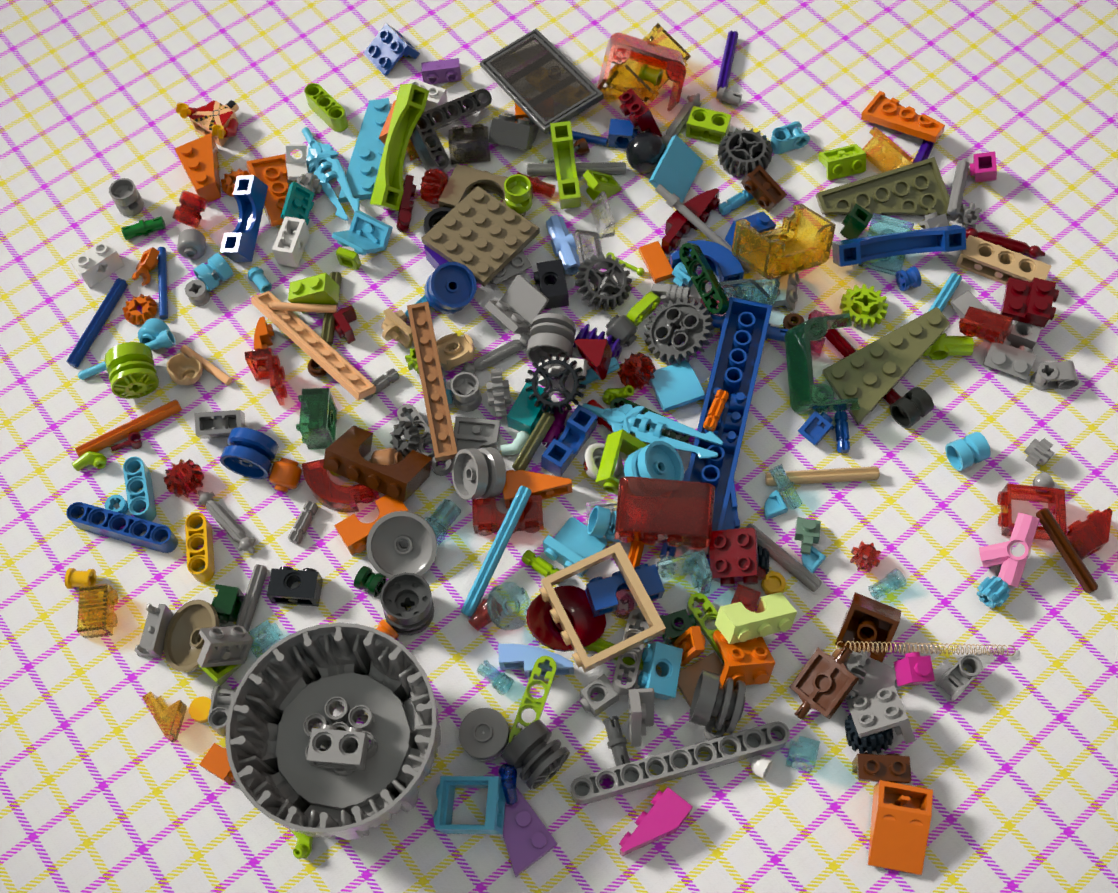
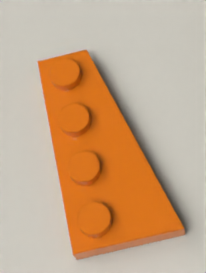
M882 91L877 93L861 115L862 120L933 143L938 140L945 128V125L925 114H917L914 108L910 106L905 108L900 105L899 100L895 98L888 99Z
M285 154L246 161L249 174L255 175L268 186L264 210L271 227L282 225L284 219L281 218V213L288 192Z

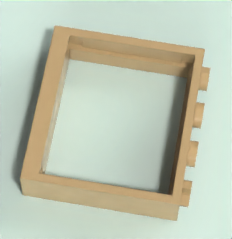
M620 542L541 579L542 588L539 591L544 602L549 601L552 610H550L552 619L555 624L560 623L563 629L560 632L566 646L571 645L574 651L572 658L578 668L582 666L585 673L663 635L666 627ZM613 557L650 628L588 658L553 585Z

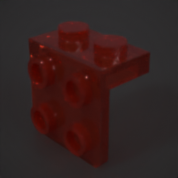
M257 348L245 352V360L255 380L270 379L271 389L279 405H285L284 398H287L286 386L282 384V379H285L284 367L280 366L279 356L274 355L271 348Z

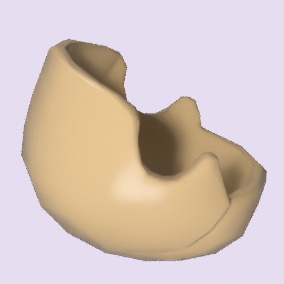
M179 353L168 360L167 371L173 382L186 386L199 381L203 374V366L195 356L188 358L183 353Z

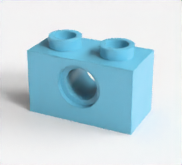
M660 642L648 644L642 653V661L644 663L638 677L639 688H653L655 698L663 700L675 698L683 649ZM656 665L661 668V676L656 672Z

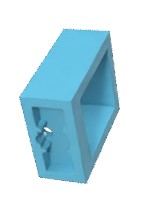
M441 776L440 784H438L436 789L438 806L433 818L435 829L444 834L503 835L507 782L499 776ZM455 788H488L485 825L452 824Z

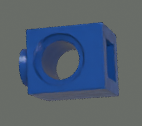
M611 119L608 147L627 149L630 140L638 134V129H634L630 120Z

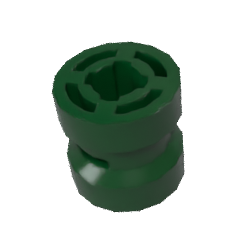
M363 566L354 579L355 588L359 590L365 589L373 597H377L381 593L386 583L385 575L381 573L375 574L367 566Z

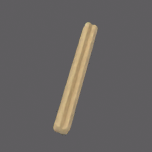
M877 466L767 472L765 482L767 486L878 480L880 472Z

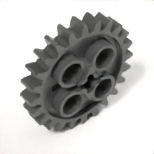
M686 297L682 302L680 298H677L674 304L669 300V306L666 307L661 304L662 310H654L656 316L649 317L652 324L645 325L648 331L644 332L647 338L645 343L655 358H660L663 363L667 360L672 365L674 360H676L678 364H681L684 358L689 362V356L692 355L697 358L696 352H704L702 346L710 345L707 338L713 337L711 330L714 329L712 325L713 319L708 309L702 303L698 304L696 299L690 302L688 297Z

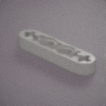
M404 404L397 410L399 422L409 421L404 416V413L411 414L412 423L417 428L422 427L425 429V432L420 435L418 450L420 453L433 458L431 466L433 472L439 476L448 475L452 470L451 459L441 461L446 464V467L442 468L438 466V462L435 460L434 451L426 452L424 450L427 444H432L430 428L417 409L410 404Z
M640 609L630 612L622 641L648 629L649 625ZM636 619L641 620L639 630L634 629ZM644 644L618 656L612 681V687L616 693L627 695L629 694V689H634ZM624 657H631L636 663L631 666L626 665L622 659ZM623 673L628 674L626 685L621 684Z

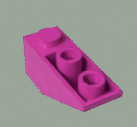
M669 787L664 792L659 790L650 802L653 804L648 813L643 811L636 820L635 824L638 827L632 834L628 831L620 841L619 845L622 846L620 854L625 856L675 833L690 814L693 806Z

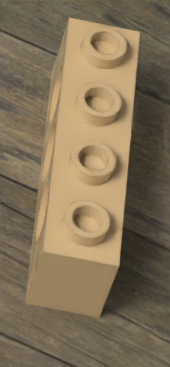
M971 235L968 236L966 249L961 251L955 265L1006 285L1009 277L1032 282L1034 277L1046 280L1051 265L1042 261L1032 259L1021 253L1011 251Z

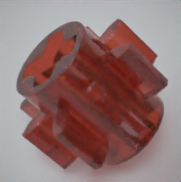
M861 541L859 549L853 547L851 553L855 556L851 558L850 562L856 564L858 571L866 569L870 572L872 565L878 567L880 560L877 557H879L881 551H876L875 547H873L874 543L864 544Z

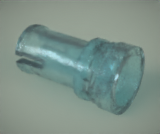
M896 568L889 574H886L885 578L868 586L869 591L873 590L870 594L877 600L892 590L904 587L907 583L904 575Z
M485 660L483 662L485 665L481 663L477 673L489 681L500 695H504L511 688L514 680L497 670L488 660Z

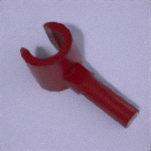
M132 432L129 434L127 441L111 446V450L116 451L130 446L133 449L141 448L140 433Z

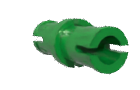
M159 216L151 220H140L139 223L121 227L125 240L137 236H148V233L166 229L163 217Z

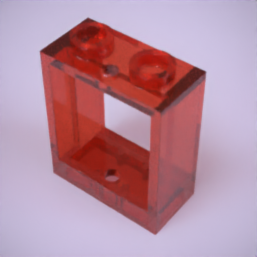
M1007 483L1004 489L999 491L997 503L1001 505V513L998 516V526L1001 527L1003 536H1011L1015 525L1012 523L1011 499L1048 503V509L1064 534L1067 533L1065 489ZM1038 526L1034 539L1052 541L1045 529Z

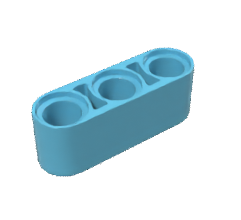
M130 457L123 464L129 511L136 518L152 522L156 517V506L150 470L141 458Z

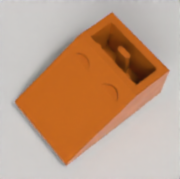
M879 780L874 786L868 854L869 866L922 875L932 816V789Z

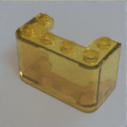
M803 204L793 206L794 214L790 218L784 217L782 227L762 233L757 232L755 228L750 226V222L746 219L738 220L735 226L732 255L768 280L779 278L825 263L830 257L836 224Z

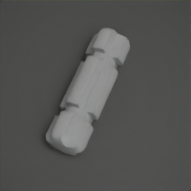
M394 368L388 370L386 375L382 374L371 382L376 386L375 394L388 387L390 382L394 383L400 378ZM371 394L363 399L368 400L371 397H373V395Z
M312 501L305 503L304 511H301L293 526L295 529L291 530L288 536L290 542L295 544L301 543L304 537L302 534L306 533L313 519L312 515H315L318 510L317 504Z

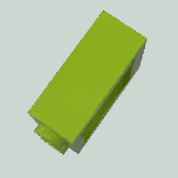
M623 429L608 434L595 483L602 486L605 491L621 497V500L624 502L632 503L643 499L637 496L629 485L613 475L620 451L628 456L634 451L644 448L647 444Z

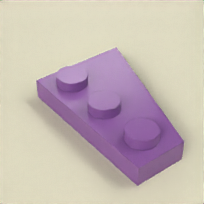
M511 780L507 783L503 838L515 877H517L556 847L557 842Z

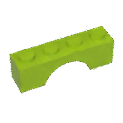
M571 121L550 123L561 209L581 207Z

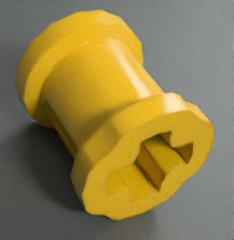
M69 568L65 574L66 588L85 587L87 590H93L97 579L96 571L94 569L76 571L75 568Z

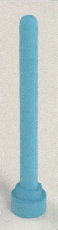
M167 329L160 332L155 340L145 343V345L149 346L151 350L158 347L170 348L176 345V340L172 332ZM105 361L80 371L78 378L84 380L107 370Z

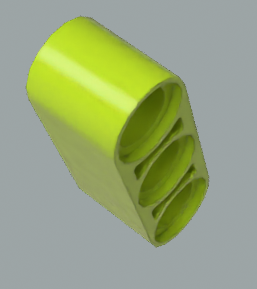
M308 84L304 89L308 106L335 132L346 130L348 121L344 108L319 84Z

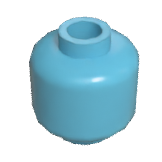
M150 318L145 321L138 331V339L140 343H148L155 340L160 332L169 329V326L160 319Z

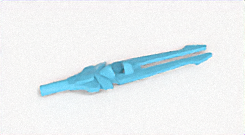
M305 127L302 129V133L308 142L309 148L306 158L308 173L314 172L318 179H320L319 184L322 185V190L337 208L335 215L348 221L349 218L329 181L334 178L337 179L354 212L359 211L360 203L359 198L356 199L352 195L339 160L333 159L339 153L333 150L329 144L317 142L310 129ZM331 168L332 171H329L326 174L324 173V171Z
M586 403L582 405L598 415V417L603 418L612 427L613 432L623 429L629 434H635L636 438L642 442L649 444L654 441H663L670 444L674 449L694 452L698 455L699 459L718 457V453L662 436V429L675 431L720 446L723 445V441L712 431L701 433L650 411L641 414L645 408L644 406L633 408L630 404H624L620 408L602 409ZM647 424H650L649 431L646 430Z

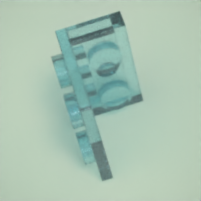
M690 550L682 556H667L657 562V570L662 582L691 575L694 589L698 588L701 594H708L710 592L713 576L704 550L698 552L697 550Z

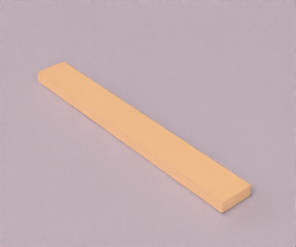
M270 291L251 297V303L358 401L376 392L374 384L292 311L272 310V302L281 301Z

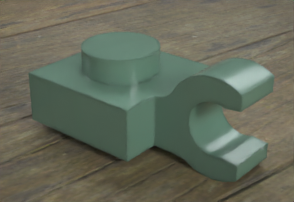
M797 517L794 540L801 541L800 553L810 555L813 543L818 544L821 521Z

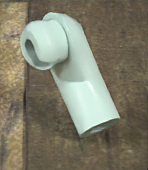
M520 431L517 433L512 444L501 445L502 456L519 454L530 437L528 433Z

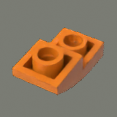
M264 316L259 318L254 334V352L260 367L269 365L267 356H270L268 346L273 345L271 337L275 336L272 324H267Z

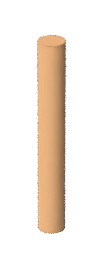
M272 302V310L336 313L337 305Z
M187 345L181 347L180 352L188 358L195 356L206 371L224 384L230 385L233 379Z

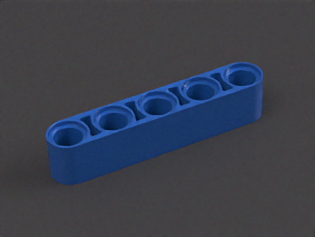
M82 502L71 504L66 511L68 519L80 530L163 553L172 552L178 545V539L169 527ZM147 530L144 535L140 536L143 531ZM168 536L165 541L161 542L164 537Z

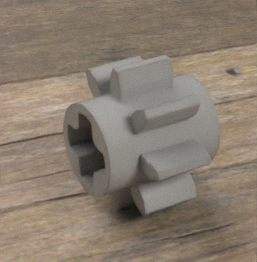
M306 173L302 174L301 178H297L298 184L315 193L314 197H316V194H320L322 185L319 184L320 179L315 174Z
M972 202L969 204V207L962 203L960 214L955 222L962 223L964 228H967L968 225L976 228L975 223L978 220L982 221V218L979 217L982 209H974L975 204ZM966 213L972 214L971 218H966Z
M1045 438L1040 442L1034 439L1024 451L1028 455L1026 461L1034 467L1038 463L1044 466L1054 454L1050 450L1053 444Z

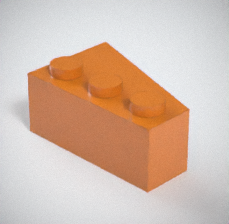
M212 133L174 148L202 205L221 198L218 148Z

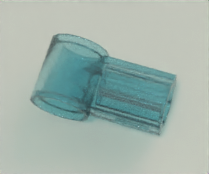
M447 499L440 504L431 517L424 518L433 528L438 545L445 539L447 529L461 513V509L454 502Z

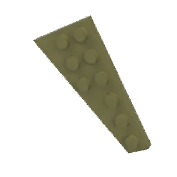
M935 157L816 194L822 215H848L857 203L872 215L925 216L937 212V215L946 213V216H950V214H947L950 198Z
M936 307L823 369L822 374L858 426L874 410L882 398L907 374L909 369L919 361L927 349L949 328L950 323L940 309Z

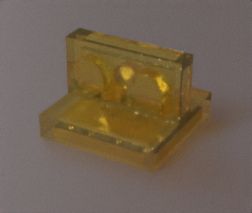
M874 126L869 133L873 137L862 150L866 152V158L884 173L900 168L904 163L910 165L914 161L913 158L877 127Z

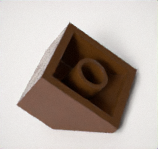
M855 592L835 645L838 643V646L843 648L846 642L849 641L854 651V643L852 641H858L856 643V652L860 653L858 646L861 641H867L868 643L881 642L884 648L883 653L881 652V643L878 644V653L876 651L877 644L874 643V653L872 652V643L869 644L870 657L883 662L886 655L885 646L887 642L891 643L900 623L901 610ZM860 643L861 650H863V643ZM865 643V650H866V651H867V646H868L867 643Z

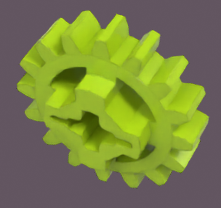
M863 284L862 288L854 285L853 290L848 288L846 294L842 296L839 309H842L841 316H847V323L853 321L854 327L861 324L862 329H865V326L868 324L873 328L874 324H880L882 318L884 319L887 314L888 304L885 303L887 297H880L882 291L875 292L874 286L867 289L866 284Z

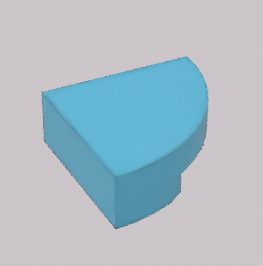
M778 490L772 492L766 500L764 506L766 520L788 511Z
M811 546L810 555L803 553L801 555L802 565L811 573H814L826 558L824 554Z

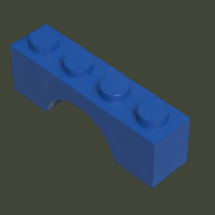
M255 175L237 176L233 196L238 204L239 220L232 232L224 233L220 253L234 262H252L268 189V186Z

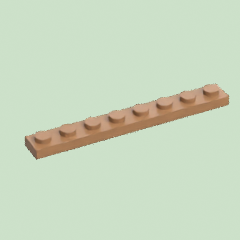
M423 302L407 305L435 460L439 462L454 459L458 452L429 303Z

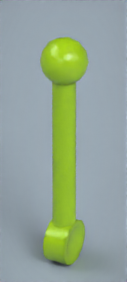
M612 252L607 253L606 258H607L608 255L611 254V255H612V260H615V259H616V257H614V254H613ZM619 259L618 263L625 264L626 262ZM626 263L625 267L637 272L639 276L644 275L645 271L643 268H637Z

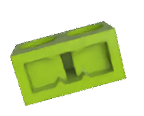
M693 106L687 121L686 137L719 145L723 137L727 136L732 115Z

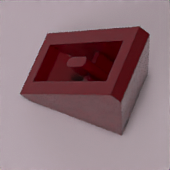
M575 340V345L581 357L588 361L587 364L601 380H604L607 376L613 354L608 340Z

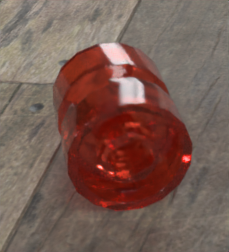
M183 190L179 198L181 205L176 207L172 217L183 224L198 228L202 219L200 212L205 211L208 200Z

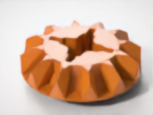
M239 168L235 172L231 169L230 174H224V179L221 180V187L224 193L234 197L235 183H233V180L236 181L237 176L250 175L248 171H242Z
M141 294L139 297L133 296L131 301H126V306L122 309L124 317L129 323L142 325L146 320L155 317L158 307L150 295L144 296ZM138 305L142 307V314L137 310Z

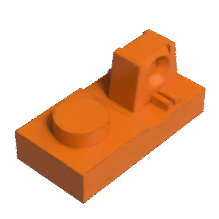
M691 626L672 643L674 647L683 649L681 666H685L705 650V638L701 633L700 626Z

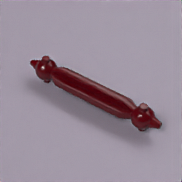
M975 228L966 230V238L969 235L978 237L1011 251L1028 254L1031 258L1045 256V252L1036 245L1030 247L1025 242L986 231L978 232Z

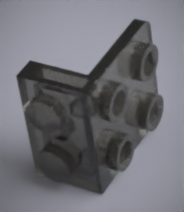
M474 124L468 128L454 126L449 130L448 143L451 165L491 161L488 126L483 124Z

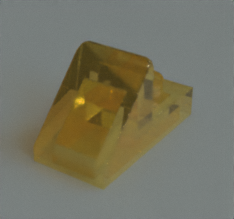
M150 691L142 698L164 736L173 743L178 739L187 705L178 700L171 706H168L161 695L157 697Z

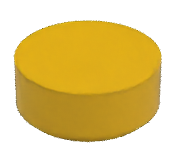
M774 571L768 572L766 580L761 581V588L766 595L783 593L786 586L783 575Z
M202 696L191 702L189 714L196 722H208L211 700L208 697Z

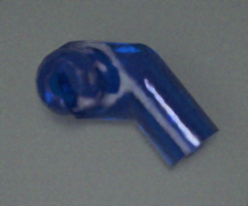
M503 764L499 768V775L502 777L501 784L507 804L513 805L518 802L516 791L517 770L513 765Z

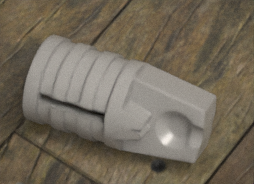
M672 284L652 285L651 291L659 296L662 302L668 303L671 300L674 304L677 298H680L683 302L686 297L688 299L690 297V287Z

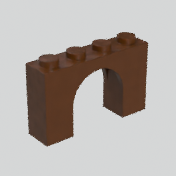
M354 425L325 449L324 469L401 502H405L430 476L433 458L412 450L402 461L393 465L371 463L364 459V457L371 452L373 433Z

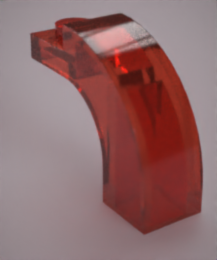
M324 459L302 464L304 478L313 496L322 505L331 510L345 513L359 512L358 503H371L375 499L380 498L378 491L362 484L340 486L332 482L329 470L323 468Z

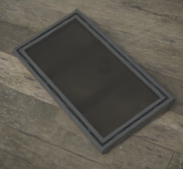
M537 29L532 30L480 62V66L545 134L551 132L550 123L569 121L604 99L603 93Z

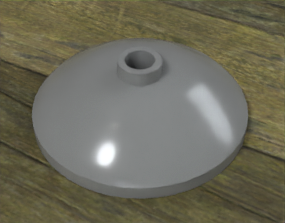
M408 511L391 512L381 517L372 526L366 543L370 563L378 573L385 575L388 579L404 572L422 576L432 566L437 555L438 546L437 538L431 525L423 517ZM406 540L408 547H402L400 541Z

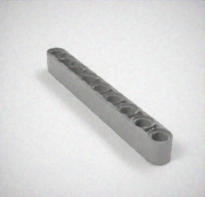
M772 722L580 776L574 779L571 784V797L577 804L586 805L773 752L785 746L790 736L789 728L782 722ZM770 732H780L783 740H774ZM755 738L759 742V746L757 748L750 747L746 739ZM725 744L732 745L735 753L732 755L726 754L722 750V746ZM701 751L708 752L711 760L706 762L700 760L698 753ZM676 758H682L686 761L687 766L681 769L677 768L673 761ZM659 765L663 772L660 775H653L650 773L649 767ZM627 772H635L638 775V780L628 782L624 775ZM605 778L611 779L614 786L611 789H603L600 786L601 780ZM580 785L587 786L589 793L586 796H578L575 793L576 788Z

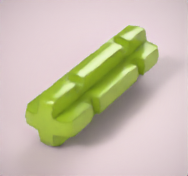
M527 550L522 556L523 563L528 566L531 565L532 569L545 577L560 571L558 568L554 569L552 564L541 557H536V554L530 550Z

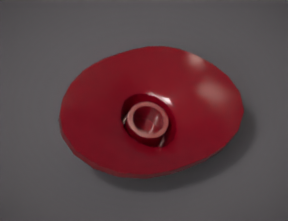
M569 585L555 587L554 590L583 648L596 642L602 636L606 627L605 614L593 617L585 590ZM539 594L527 609V625L532 635L542 645L552 650L562 652L573 651L571 645L566 646L560 632L563 629L560 623L555 624L550 614L552 607L549 601L544 602L542 595Z

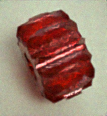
M439 169L425 171L422 183L420 184L421 198L430 204H439L438 200L449 181L448 175Z
M640 352L637 354L631 353L628 359L624 358L625 362L619 365L621 370L617 373L621 383L624 386L631 385L634 391L637 388L642 390L645 384L650 385L649 380L655 378L653 373L656 371L653 361Z
M180 459L179 464L171 463L172 469L165 470L167 476L163 479L167 489L177 497L184 495L188 498L191 492L197 494V487H203L202 480L205 478L201 471L202 469L190 459L186 463Z

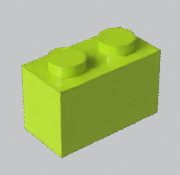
M327 273L290 282L288 301L290 303L335 305L339 301L340 286Z

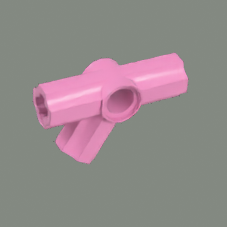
M1018 513L1010 541L979 547L983 567L1002 564L998 577L1002 578L1008 585L1018 588L1027 559L1030 556L1031 546L1040 519ZM1015 544H1023L1025 547V553L1020 557H1015L1012 554V547Z

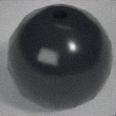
M648 131L638 133L627 145V161L639 173H653L667 145L656 133Z

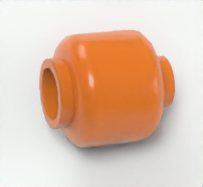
M281 458L280 461L273 463L269 481L275 485V490L288 493V489H296L298 487L302 474V469L298 466V462Z

